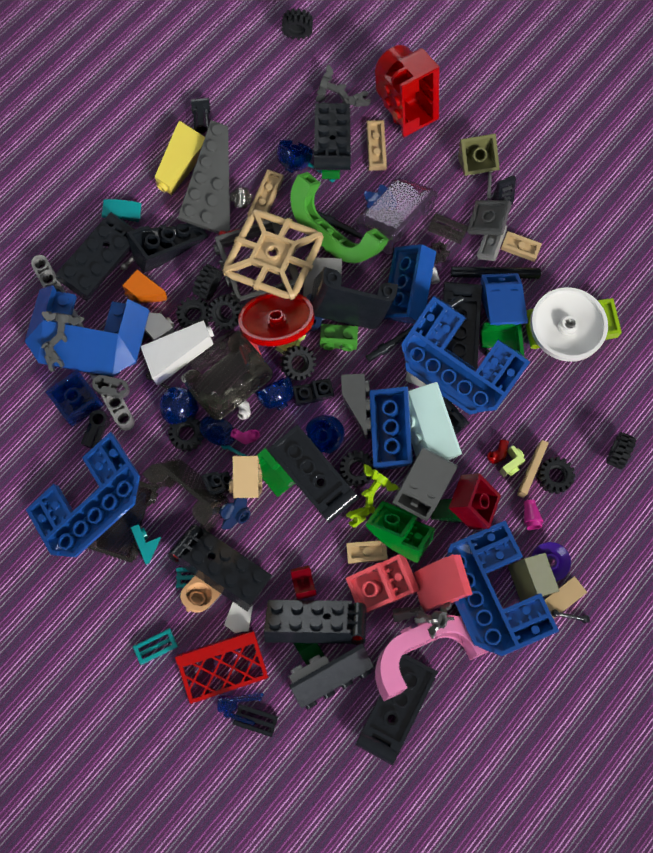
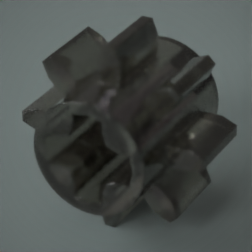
M236 187L235 191L231 192L230 201L234 202L235 207L247 208L248 204H251L253 194L249 193L248 188Z
M440 240L435 244L431 242L430 248L436 251V265L441 261L445 263L446 257L450 254V251L446 250L448 244L444 245Z

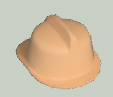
M194 576L182 589L180 598L187 612L199 613L209 608L221 593Z

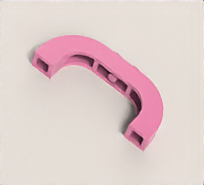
M447 615V617H454L455 620L447 621L445 628H439L433 639L429 636L428 632L432 623H418V627L412 629L409 626L400 631L401 634L395 637L381 652L375 669L377 688L383 701L406 690L407 686L399 670L401 656L439 638L446 637L456 640L462 645L470 661L488 651L474 646L461 616Z

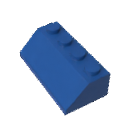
M423 244L394 248L388 283L397 284L398 288L396 297L384 319L416 323L427 306L436 257L435 250Z
M408 387L370 390L373 467L378 470H387L413 464Z

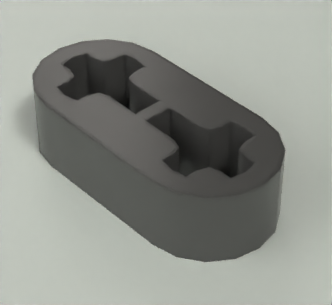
M99 375L92 381L94 390L101 395L122 399L128 396L130 392L127 382L122 379ZM102 381H104V383L109 387L102 386L100 389L97 384H101ZM122 385L125 390H121L120 393H118L117 389L113 388H120Z

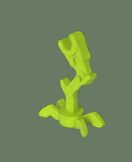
M364 464V473L366 476H371V479L375 481L369 489L362 492V495L366 497L365 507L346 514L348 518L353 519L348 522V525L353 528L365 521L369 514L374 513L373 498L380 485L381 487H386L387 491H395L399 488L377 470H371V467L367 464Z

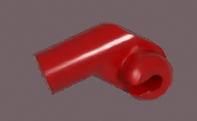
M500 440L498 450L490 451L487 454V459L490 463L497 464L506 459L509 441Z

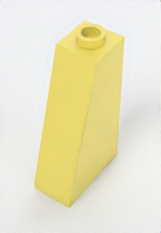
M181 121L177 123L155 175L157 187L162 192H168L171 195L196 166L205 139L203 135Z

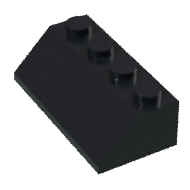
M361 644L290 684L289 687L300 707H306L308 710L318 704L317 699L324 697L326 700L336 694L334 691L336 688L342 686L345 689L354 684L352 679L360 676L362 679L371 674L370 669L374 666L364 645Z

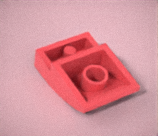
M400 554L345 578L355 603L365 604L367 613L420 591L407 558Z
M450 555L413 573L420 589L417 595L424 613L439 608L447 602L453 603L459 601L458 599L472 595L461 555Z

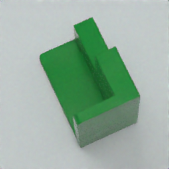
M489 322L483 323L480 330L481 348H492L499 339L524 356L521 324L497 326L490 325Z
M266 448L256 455L262 470V479L277 497L281 496L295 484Z

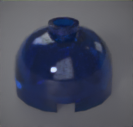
M280 140L277 149V159L285 170L295 173V171L306 169L312 159L313 150L300 142L298 145L292 144L293 140Z
M289 376L267 385L263 390L259 389L255 392V395L262 406L268 409L277 408L279 411L288 407L287 402L292 399L294 388Z
M172 387L161 396L159 410L162 418L167 423L177 424L187 421L186 417L190 415L194 417L199 410V405L194 394L189 389Z
M328 414L319 415L309 421L305 432L307 431V436L321 453H332L341 446L345 437V430L341 421L335 416Z

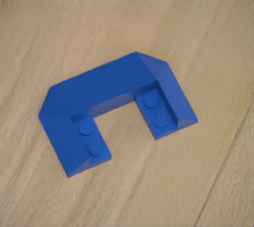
M53 285L39 290L25 338V343L38 363L48 365L45 359V349L41 348L45 341H50L56 336L58 322L55 320L47 322L42 312L51 311L52 313L72 315L77 299L75 294L59 292ZM127 299L126 304L112 301L104 331L65 323L64 334L67 336V342L61 339L54 346V350L64 362L65 366L62 368L115 377L126 367L136 364L150 310ZM57 362L54 363L55 367H60Z
M433 296L401 344L406 362V371L426 385L438 382L442 396L469 415L497 410L531 361L519 351L512 349L498 339L478 369L474 368L446 348L466 317L453 309V306Z
M109 432L82 457L99 488L74 511L60 487L56 484L49 487L26 509L50 555L76 558L135 505L140 475L112 432Z
M502 521L491 526L490 529H484L450 544L446 557L453 554L461 555L472 595L458 599L459 601H456L455 604L474 646L499 656H504L559 632L541 593L505 609L502 608L487 573L523 558L506 521Z

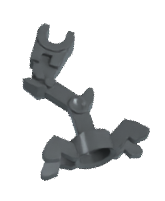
M329 64L327 65L326 73L317 91V103L325 99L328 89L337 92L345 104L355 105V107L370 105V99H363L368 96V91H362L349 97L344 91L346 84L335 85L329 83L332 80L333 70Z
M51 311L42 312L47 322L52 320L58 322L56 336L50 341H45L41 348L45 349V359L51 372L56 371L54 368L55 362L61 368L65 366L63 360L54 350V346L61 339L67 342V336L64 334L65 323H71L75 326L84 321V317H74L73 315L52 313Z
M451 602L440 606V611H435L432 615L425 614L421 606L410 609V607L393 609L394 622H400L410 619L412 616H417L415 617V623H432V626L428 629L429 636L432 639L436 636V631L439 628H445L447 621L455 620L454 617H447V610H450L452 606Z

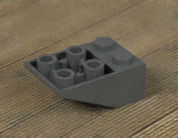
M365 374L341 375L343 402L363 437L368 439V433H371V419L367 417V415H371L370 398H366V396H370L369 380H365Z
M422 447L396 491L392 503L428 521L458 465Z

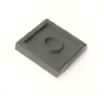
M476 200L467 232L478 235H503L512 205L510 200Z

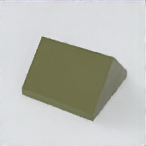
M496 133L460 139L458 159L464 176L500 170Z
M546 553L524 558L508 565L520 601L539 593L544 597L560 591Z

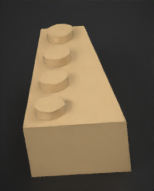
M233 456V480L229 481V492L233 493V498H259L263 492L262 470L258 456Z

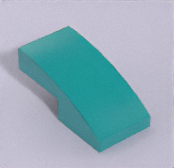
M104 199L101 217L106 218L112 212L121 219L139 222L142 203Z

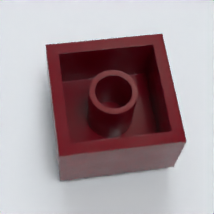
M480 473L461 475L449 509L471 530L490 529L501 495Z

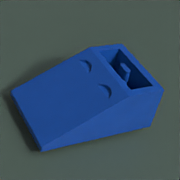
M482 274L480 283L482 285L481 300L490 325L528 324L523 285L519 274Z

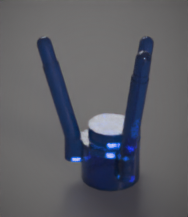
M264 694L220 695L217 704L218 712L224 713V718H232L254 725V721L235 715L232 711H236L237 702L261 700Z

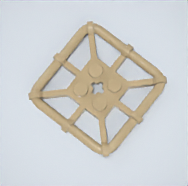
M252 210L238 237L234 239V245L225 261L222 272L224 276L254 287V290H262L284 299L293 300L300 292L308 273L312 271V264L322 245L324 236L322 232L293 222L290 218L285 219L265 211ZM261 218L282 225L279 234L276 235L266 231ZM254 220H256L262 233L257 243L245 239ZM290 228L309 235L296 241L285 238ZM315 242L306 261L293 257L296 248ZM244 246L253 250L250 258L233 264L241 247ZM276 250L277 255L270 256L269 252ZM289 263L302 267L293 289L285 274ZM251 265L261 268L256 280L235 273V271ZM268 271L280 275L286 291L263 283Z

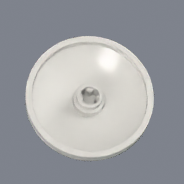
M566 287L548 292L537 302L531 314L530 327L535 342L545 353L558 360L572 362L590 357L602 346L608 332V320L603 307L592 295L580 289Z

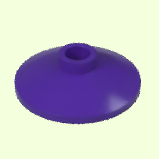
M546 542L539 545L533 551L532 556L546 553L548 560H555V565L551 566L556 582L562 580L569 573L571 557L562 545L555 542Z

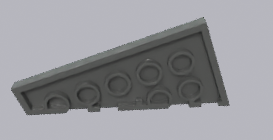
M211 120L178 215V220L217 234L220 231H230L228 126Z

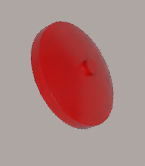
M266 293L255 297L242 308L238 317V323L242 335L248 341L261 346H280L300 339L311 329L314 323V310L311 302L301 294H297L295 299L290 300Z

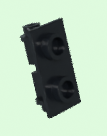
M443 397L456 435L470 423L451 401Z

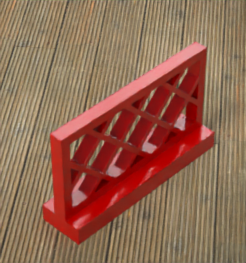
M254 630L178 654L175 657L190 704L269 678ZM254 644L256 653L253 659L242 654L245 646ZM239 648H242L241 651H240V653L237 652V651H235V650H236V649H239ZM231 651L238 655L233 665L222 660L227 652ZM240 656L251 662L246 672L235 667ZM256 656H258L259 662L255 661ZM212 658L218 661L214 672L203 667L206 659ZM203 661L201 666L197 662ZM220 663L231 668L227 678L216 674ZM253 663L261 667L263 675L254 677L248 674ZM192 664L199 668L194 679L186 675L185 666ZM200 670L212 675L207 685L196 680ZM233 670L244 675L241 682L235 684L228 680ZM214 676L225 681L221 689L215 690L209 687ZM194 683L205 688L202 695L193 698L191 693ZM207 689L212 691L210 693L205 694Z

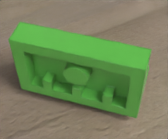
M321 324L320 347L325 350H334V348L342 349L343 351L357 350L358 326Z

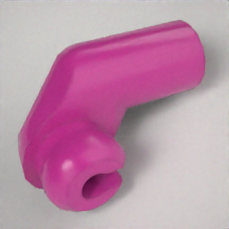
M235 428L231 432V437L242 444H249L259 439L260 432L256 429L241 432Z

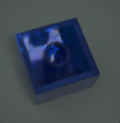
M78 370L45 391L71 427H74L93 411L103 406L101 400Z

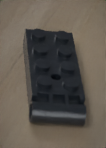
M315 103L314 170H350V104Z
M110 212L56 273V280L85 301H88L131 250L127 232L134 230V228Z
M444 282L442 301L448 303L461 295L464 302L453 309L466 317L446 348L477 369L482 285Z
M298 424L267 449L328 523L332 522L359 499L357 494ZM322 478L324 485L319 486L317 480Z
M192 524L168 552V557L173 562L191 572L247 612L272 577L264 569L195 524Z
M268 600L264 625L265 642L364 644L366 641L367 607L360 602L352 604V601Z
M406 654L400 658L399 670L407 689L386 701H383L381 695H379L355 743L359 748L392 766L438 674V671ZM391 714L395 717L393 723L388 721V716Z

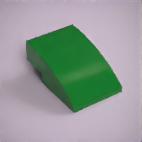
M384 501L380 503L365 525L386 546L418 563L433 540L435 530L431 526L418 522L416 515Z

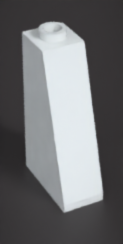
M204 320L141 346L150 374L156 385L163 383L214 344L211 338L214 336L211 326H206Z

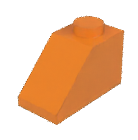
M138 270L122 285L125 290V296L131 301H137L139 304L166 301L168 299L166 292Z

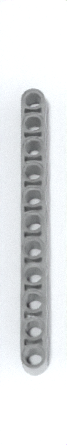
M43 255L33 257L31 265L43 288L53 285L57 291L65 292L61 283L56 280V274L47 258ZM74 309L72 315L74 317H78V314ZM82 322L77 325L78 327H84ZM89 373L92 379H94L96 376H99L93 373ZM104 381L101 384H97L100 389L102 386H107ZM101 395L119 428L126 431L133 428L135 421L124 399ZM120 401L117 407H112L113 402ZM123 417H129L126 423H120Z

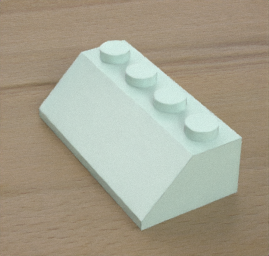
M438 382L408 391L411 443L416 457L422 447L448 461L460 456L462 452Z

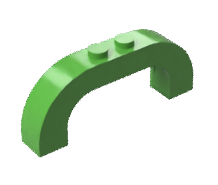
M308 172L297 175L291 190L293 215L297 223L322 232L324 238L321 246L324 247L326 252L342 259L344 262L359 263L374 257L384 249L389 239L376 228L367 231L361 242L356 244L349 241L317 213L314 205V197L321 182Z

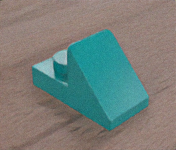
M138 524L131 527L145 565H149L161 537L145 542L148 536L145 529H140Z

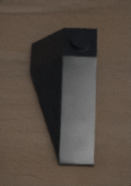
M189 223L177 224V226L171 227L160 225L157 228L142 226L127 232L133 258L143 273L162 266L208 238L203 228Z

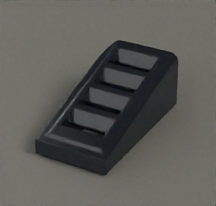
M515 176L498 181L492 200H510L513 205Z

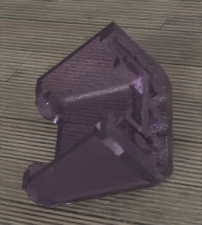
M403 178L394 179L382 196L365 213L359 214L356 219L355 230L364 236L367 231L376 228L389 239L382 251L390 255L394 251V243L402 239L403 234L421 215H428L433 210L438 192L430 187Z

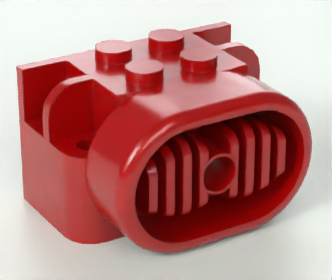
M396 45L389 48L379 58L375 67L376 91L383 100L385 108L393 115L394 123L401 125L402 137L404 138L439 119V66L423 48L414 52L405 45Z

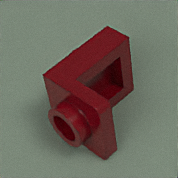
M309 565L290 570L297 600L317 595Z

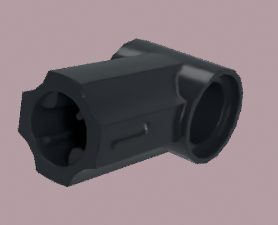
M192 98L191 108L194 117V130L200 134L206 133L210 125L209 98Z
M95 410L89 415V424L81 445L92 449L102 440L105 430L110 426V418L103 411ZM104 417L101 424H96L97 418Z

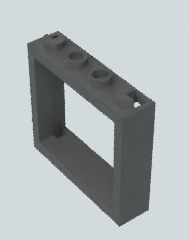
M269 220L262 221L266 231L273 232L276 235L279 234L281 230L280 224ZM257 223L251 226L245 239L250 240L261 236L262 233ZM241 229L215 237L216 245H213L216 255L220 254L221 260H219L221 270H223L227 259L224 248L234 245V239L238 237ZM289 263L287 271L291 279L289 284L293 289L299 273L296 265ZM225 276L227 286H231L233 290L231 296L235 295L236 300L240 299V305L243 304L245 306L255 297L267 293L259 290L241 296L236 281ZM283 283L273 286L286 291Z

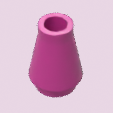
M535 500L524 501V525L527 530L541 528L543 519Z

